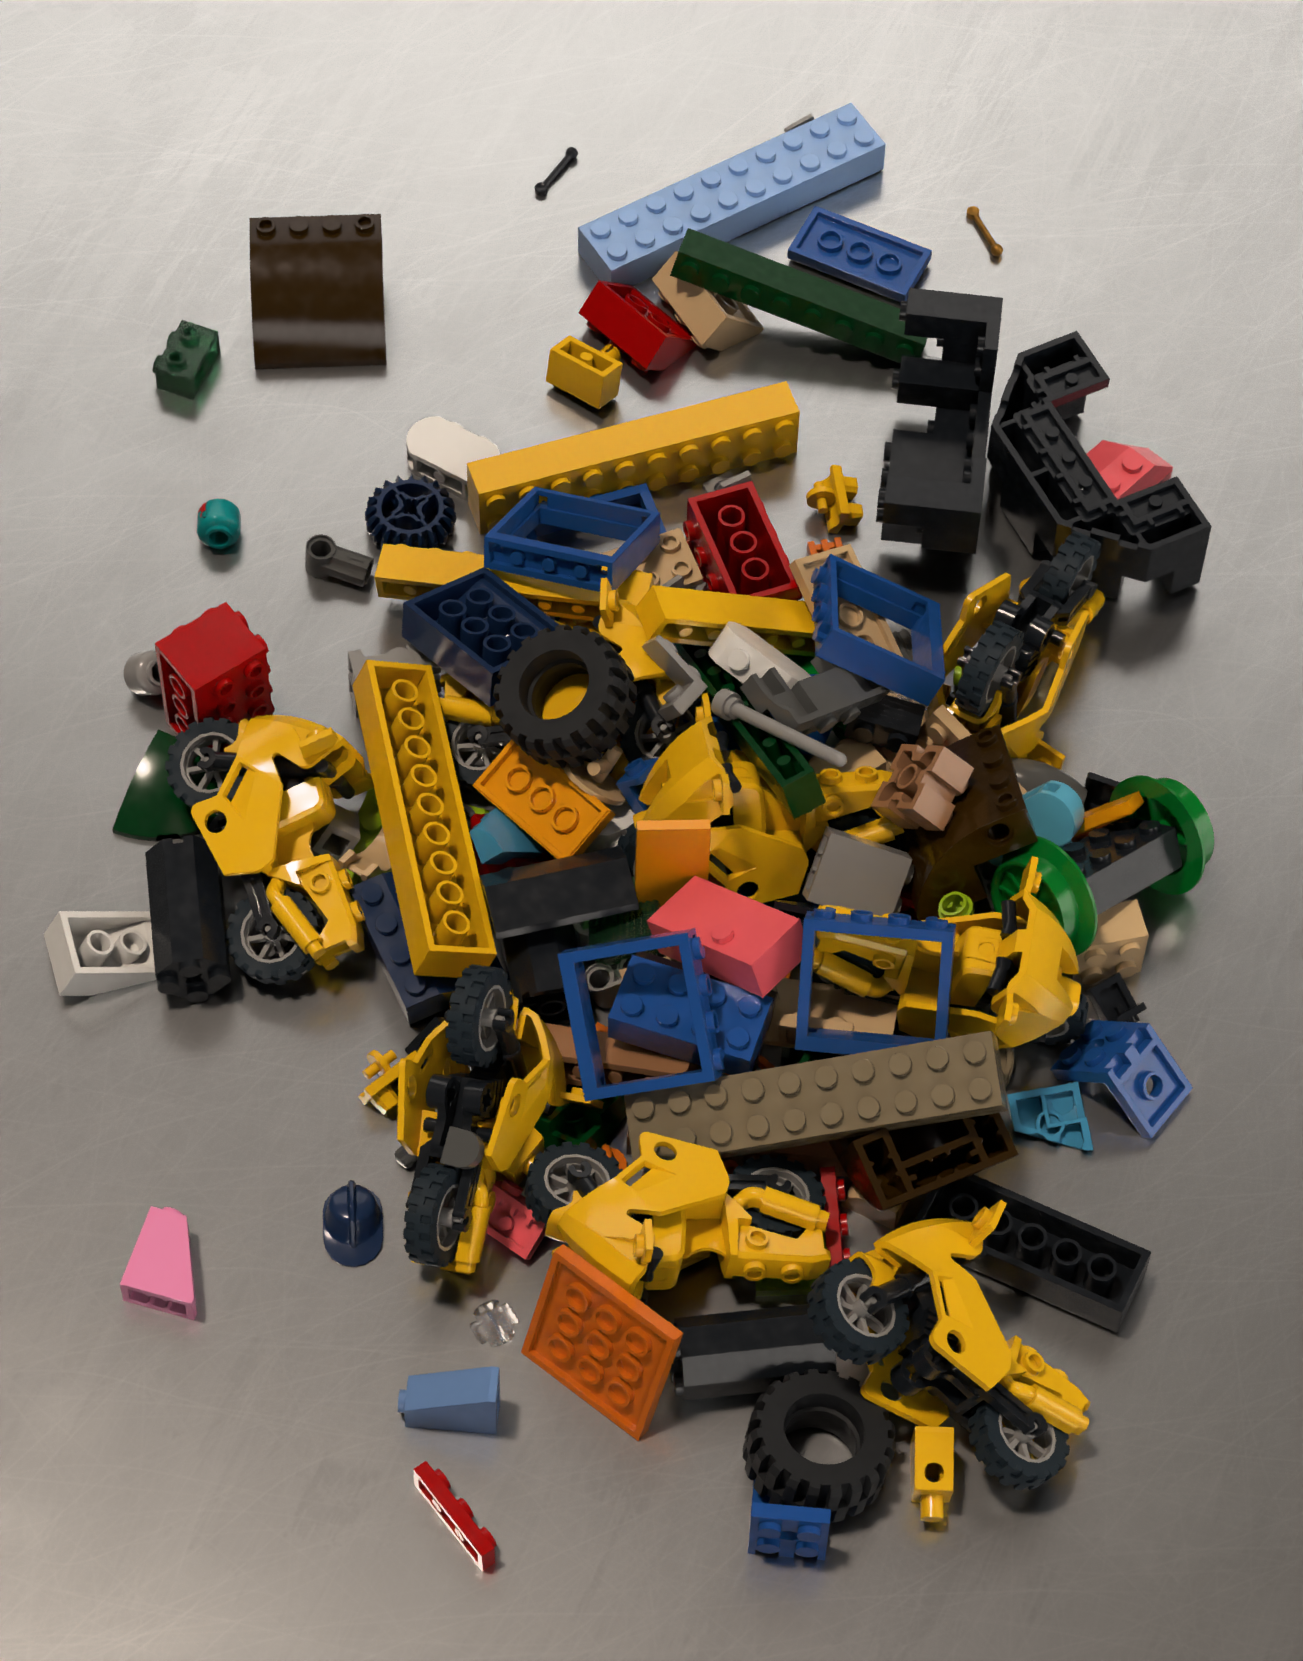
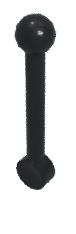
M569 147L565 152L566 156L543 182L535 185V193L538 196L546 195L548 185L570 160L577 157L578 151L576 148Z

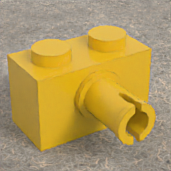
M569 335L550 349L546 382L577 397L588 405L600 409L618 395L623 365L620 362L621 354L617 347L614 346L612 348L611 344L604 346L599 351Z

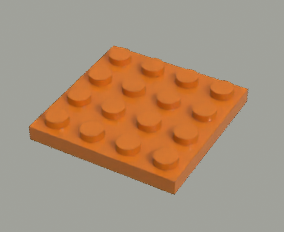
M562 1244L553 1253L521 1353L639 1441L649 1430L684 1333L587 1262L582 1256Z

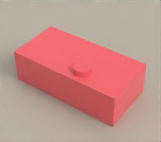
M697 876L691 878L647 920L652 935L695 928L697 937H700L702 946H705V958L701 959L703 972L762 998L801 962L803 926L799 918ZM679 945L657 949L659 953L682 962Z

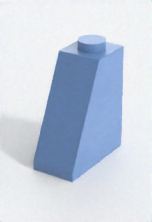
M490 1366L408 1376L407 1390L400 1389L398 1397V1412L404 1413L405 1427L497 1434L500 1408L499 1367Z

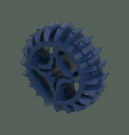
M412 473L408 480H402L398 475L395 483L385 480L383 488L375 487L374 496L369 497L365 511L367 532H369V535H372L375 545L381 544L382 548L383 544H405L409 547L427 549L438 548V545L446 546L448 536H452L456 522L455 504L453 499L449 498L447 488L440 489L437 480L428 484L426 476H423L420 480H415ZM392 509H395L394 511L391 512V516H389L388 518L385 519L386 515H387ZM436 514L434 520L431 523L427 524V522L430 521V517Z

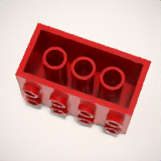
M752 481L687 499V521L683 522V530L689 548L703 576V581L706 582L705 591L797 601L803 598L790 570L788 557L781 546L777 533L770 522L764 504L760 500Z
M226 602L216 608L206 610L197 619L177 627L171 634L155 643L165 719L176 735L181 731L185 732L188 730V725L195 721L198 723L204 722V718L213 717L215 720L226 718L232 723L239 724L242 719L250 721L251 718L256 716L273 715V712H275L270 694L273 692L268 675L271 669L266 656L269 652L267 644L259 634L254 635L249 630L248 623L242 613L239 611L234 612ZM221 743L220 752H224V748L229 746V744Z

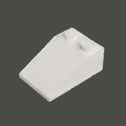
M59 911L44 933L59 996H93L156 980L150 911Z

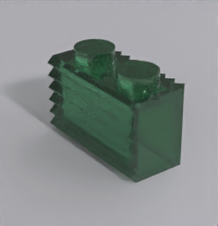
M654 899L652 902L648 900L645 903L639 902V910L589 920V946L652 935L647 920L661 907L659 901ZM657 949L643 951L653 955L660 954ZM636 953L595 959L597 964L616 965L621 960L630 959Z

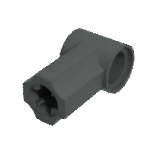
M319 534L309 538L305 549V568L309 575L320 579L332 576L361 587L367 584L374 558L336 546L335 541L327 535Z

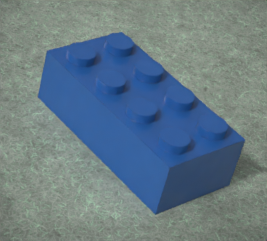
M632 955L608 1016V1037L701 1066L683 970ZM711 979L712 995L708 996L710 1009L711 1011H716L719 1022V1032L715 1033L717 1047H722L725 1054L723 1058L725 1069L722 1070V1073L733 1075L751 1072L772 1018L773 997L765 996L762 998L737 986Z

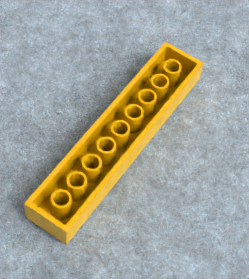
M787 381L469 462L467 463L468 505L481 535L488 533L534 487L588 498L595 494H605L621 490L627 486H636L647 483L649 491H656L665 486L680 482H691L696 478L711 474H721L727 470L742 466H752L758 462L776 457L783 458L797 452L800 411ZM539 495V503L543 500L547 501V497Z
M366 660L352 687L413 973L415 976L461 978L462 971L465 968H469L471 964L490 966L497 952L432 666Z

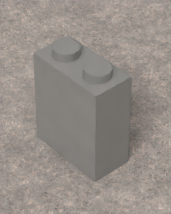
M826 826L802 894L807 901L822 906L834 905L854 910H867L878 916L887 913H899L902 905V898H899L904 884L908 885L914 873V865L911 864L913 859L907 852Z

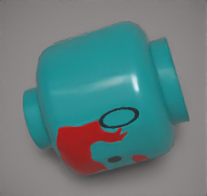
M217 498L203 503L197 514V534L199 540L205 545L216 549L226 548L235 544L240 537L241 531L239 508L233 502L226 499Z

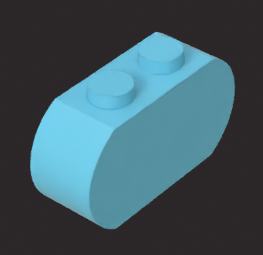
M1050 780L1022 794L1037 836L1055 843L1061 849L1065 845L1073 843L1071 839L1081 828L1084 821V806L1075 790L1065 783ZM1003 855L988 861L999 867L1002 863Z

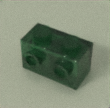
M182 320L177 330L169 334L163 354L158 355L154 361L152 371L156 376L157 389L194 400L220 354L218 331Z

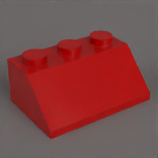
M598 280L578 312L588 320L586 325L596 333L606 335L610 339L609 344L612 347L615 346L619 352H626L633 358L632 364L645 372L649 370L664 371L697 345L687 330L632 285Z

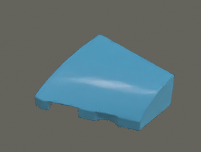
M495 805L494 809L484 815L481 822L475 825L469 832L482 864L502 865L512 858H535L544 853L541 845Z
M1078 1082L1006 1095L1008 1112L1015 1132L1083 1151L1093 1150Z

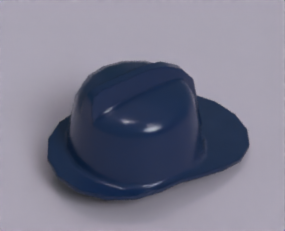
M349 1180L347 1185L331 1193L324 1203L323 1241L326 1252L332 1260L348 1267L366 1265L375 1259L382 1247L383 1213L380 1199L374 1192L361 1185H356L354 1180Z

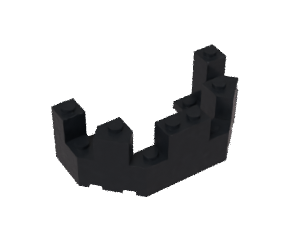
M909 288L908 301H901L899 321H905L904 335L936 338L937 346L943 347L942 358L902 354L900 369L893 370L891 389H898L897 403L936 407L935 420H928L927 433L893 429L892 442H885L883 462H890L889 469L882 468L876 522L882 523L881 540L921 544V548L976 554L987 458L985 457L1003 304V298Z
M1075 331L1018 353L997 414H995L991 424L987 459L1003 481L1000 508L1031 555L1048 549L1050 554L1056 557L1058 549L1065 543V539L1073 531H1078L1101 543V548L1099 549L1101 550L1100 556L1096 560L1098 563L1096 569L1092 572L1091 581L1098 584L1097 589L1103 592L1106 597L1118 599L1125 577L1142 582H1148L1159 577L1170 594L1199 583L1212 526L1179 478L1176 476L1117 500L1064 422L1065 419L1084 412L1086 395L1109 386L1110 378L1080 334Z

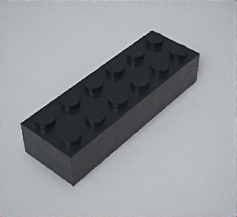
M974 1174L928 1193L914 1222L936 1218L972 1222L975 1215L983 1207L990 1209L998 1201L1003 1200L1007 1204L995 1230L983 1240L986 1256L966 1266L1118 1333L1146 1274L1151 1251Z

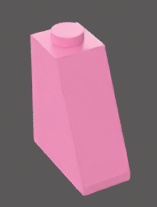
M150 1207L120 1282L123 1301L195 1320L197 1309L190 1235L186 1215L171 1207H164L162 1209Z

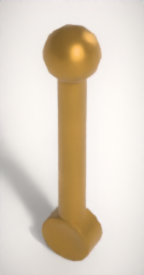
M975 206L968 207L967 218L975 221L991 246V254L1000 256L1003 248L1000 244H996L980 219L979 208Z

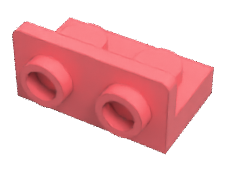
M504 1179L503 1182L495 1181L492 1191L495 1192L496 1202L493 1211L490 1213L486 1233L523 1259H531L545 1236V1223L542 1221L537 1222L532 1217L533 1211L532 1209H527L525 1204L526 1197L521 1195L523 1189L519 1185L508 1179Z

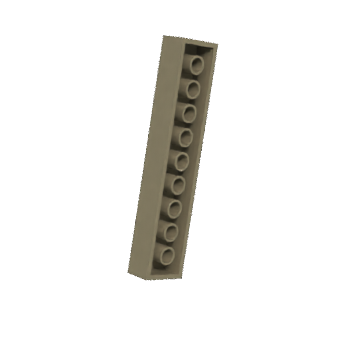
M992 1031L721 1076L716 1081L624 1095L633 1162L640 1157L639 1137L643 1132H651L718 1150L721 1159L868 1135L883 1128L892 1131L1009 1111L998 1039ZM659 1146L654 1149L658 1157L669 1160L676 1157L674 1152L667 1147Z

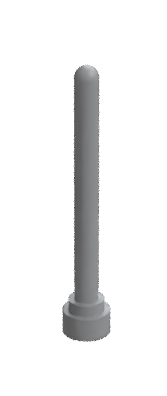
M721 689L712 700L711 710L713 714L724 720L739 718L837 767H843L847 763V757L844 753L745 706L740 695L731 690Z

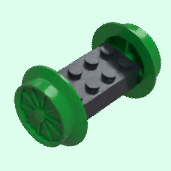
M1143 775L1126 778L1115 787L1110 802L1139 791L1144 803L1133 814L1113 821L1102 828L1094 829L1085 838L1069 843L1063 849L1055 843L1037 836L1038 842L1003 855L1002 863L995 870L991 881V897L995 912L1002 913L1001 902L1009 900L1019 892L1024 869L1032 856L1038 857L1036 871L1042 873L1041 883L1037 894L1031 893V895L1042 902L1055 915L1071 940L1076 956L1080 955L1092 945L1095 939L1098 925L1097 915L1148 886L1165 894L1179 895L1190 891L1199 883L1205 865L1210 860L1214 850V832L1208 813L1197 796L1185 785L1174 779H1155Z

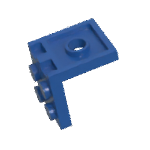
M1092 1020L1086 1024L1084 1034H1081L1078 1040L1074 1041L1060 1053L1058 1061L1050 1069L1057 1080L1106 1084L1141 1137L1152 1138L1193 1089L1150 1023ZM1149 1077H1151L1153 1082L1150 1094L1146 1090V1082Z
M754 1480L748 1553L755 1554L756 1550L768 1554L779 1552V1556L794 1557V1553L803 1557H815L818 1555L817 1560H825L831 1509L769 1504L770 1498L767 1495L761 1497L754 1489Z

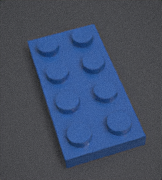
M814 206L788 248L787 258L901 302L908 299L909 288L915 287L931 260L932 250L821 207Z

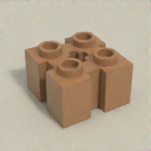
M901 744L889 768L893 773L888 782H882L871 807L900 828L918 829L921 826L925 830L943 831L953 816L955 805L952 804L955 796H960L967 789L969 778L974 768L945 746L927 745L924 749L919 745Z

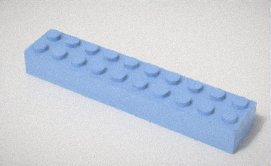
M852 103L846 104L578 227V253L599 280L633 286L655 276L675 251L679 252L688 228L728 242L883 170L886 144Z

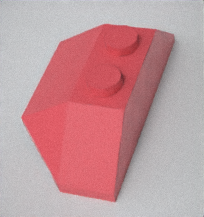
M1102 440L1087 453V456L1117 500L1158 484L1173 470V466L1145 447Z

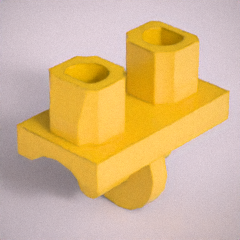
M831 465L830 475L826 479L813 484L814 488L806 494L808 506L818 509L820 514H825L828 533L838 534L843 525L857 526L863 517V509L860 504L848 502V499L853 500L857 494V478L843 476L840 465Z
M372 1050L366 1056L370 1065L362 1073L368 1080L376 1074L380 1077L364 1088V1092L358 1098L364 1105L371 1102L385 1115L398 1105V1096L390 1085L398 1080L399 1062L391 1068L389 1064L397 1059L396 1054L392 1050H389L383 1056L378 1051ZM416 1050L406 1056L405 1059L412 1061L417 1053ZM408 1079L407 1090H408V1093H409L410 1083H409V1079Z

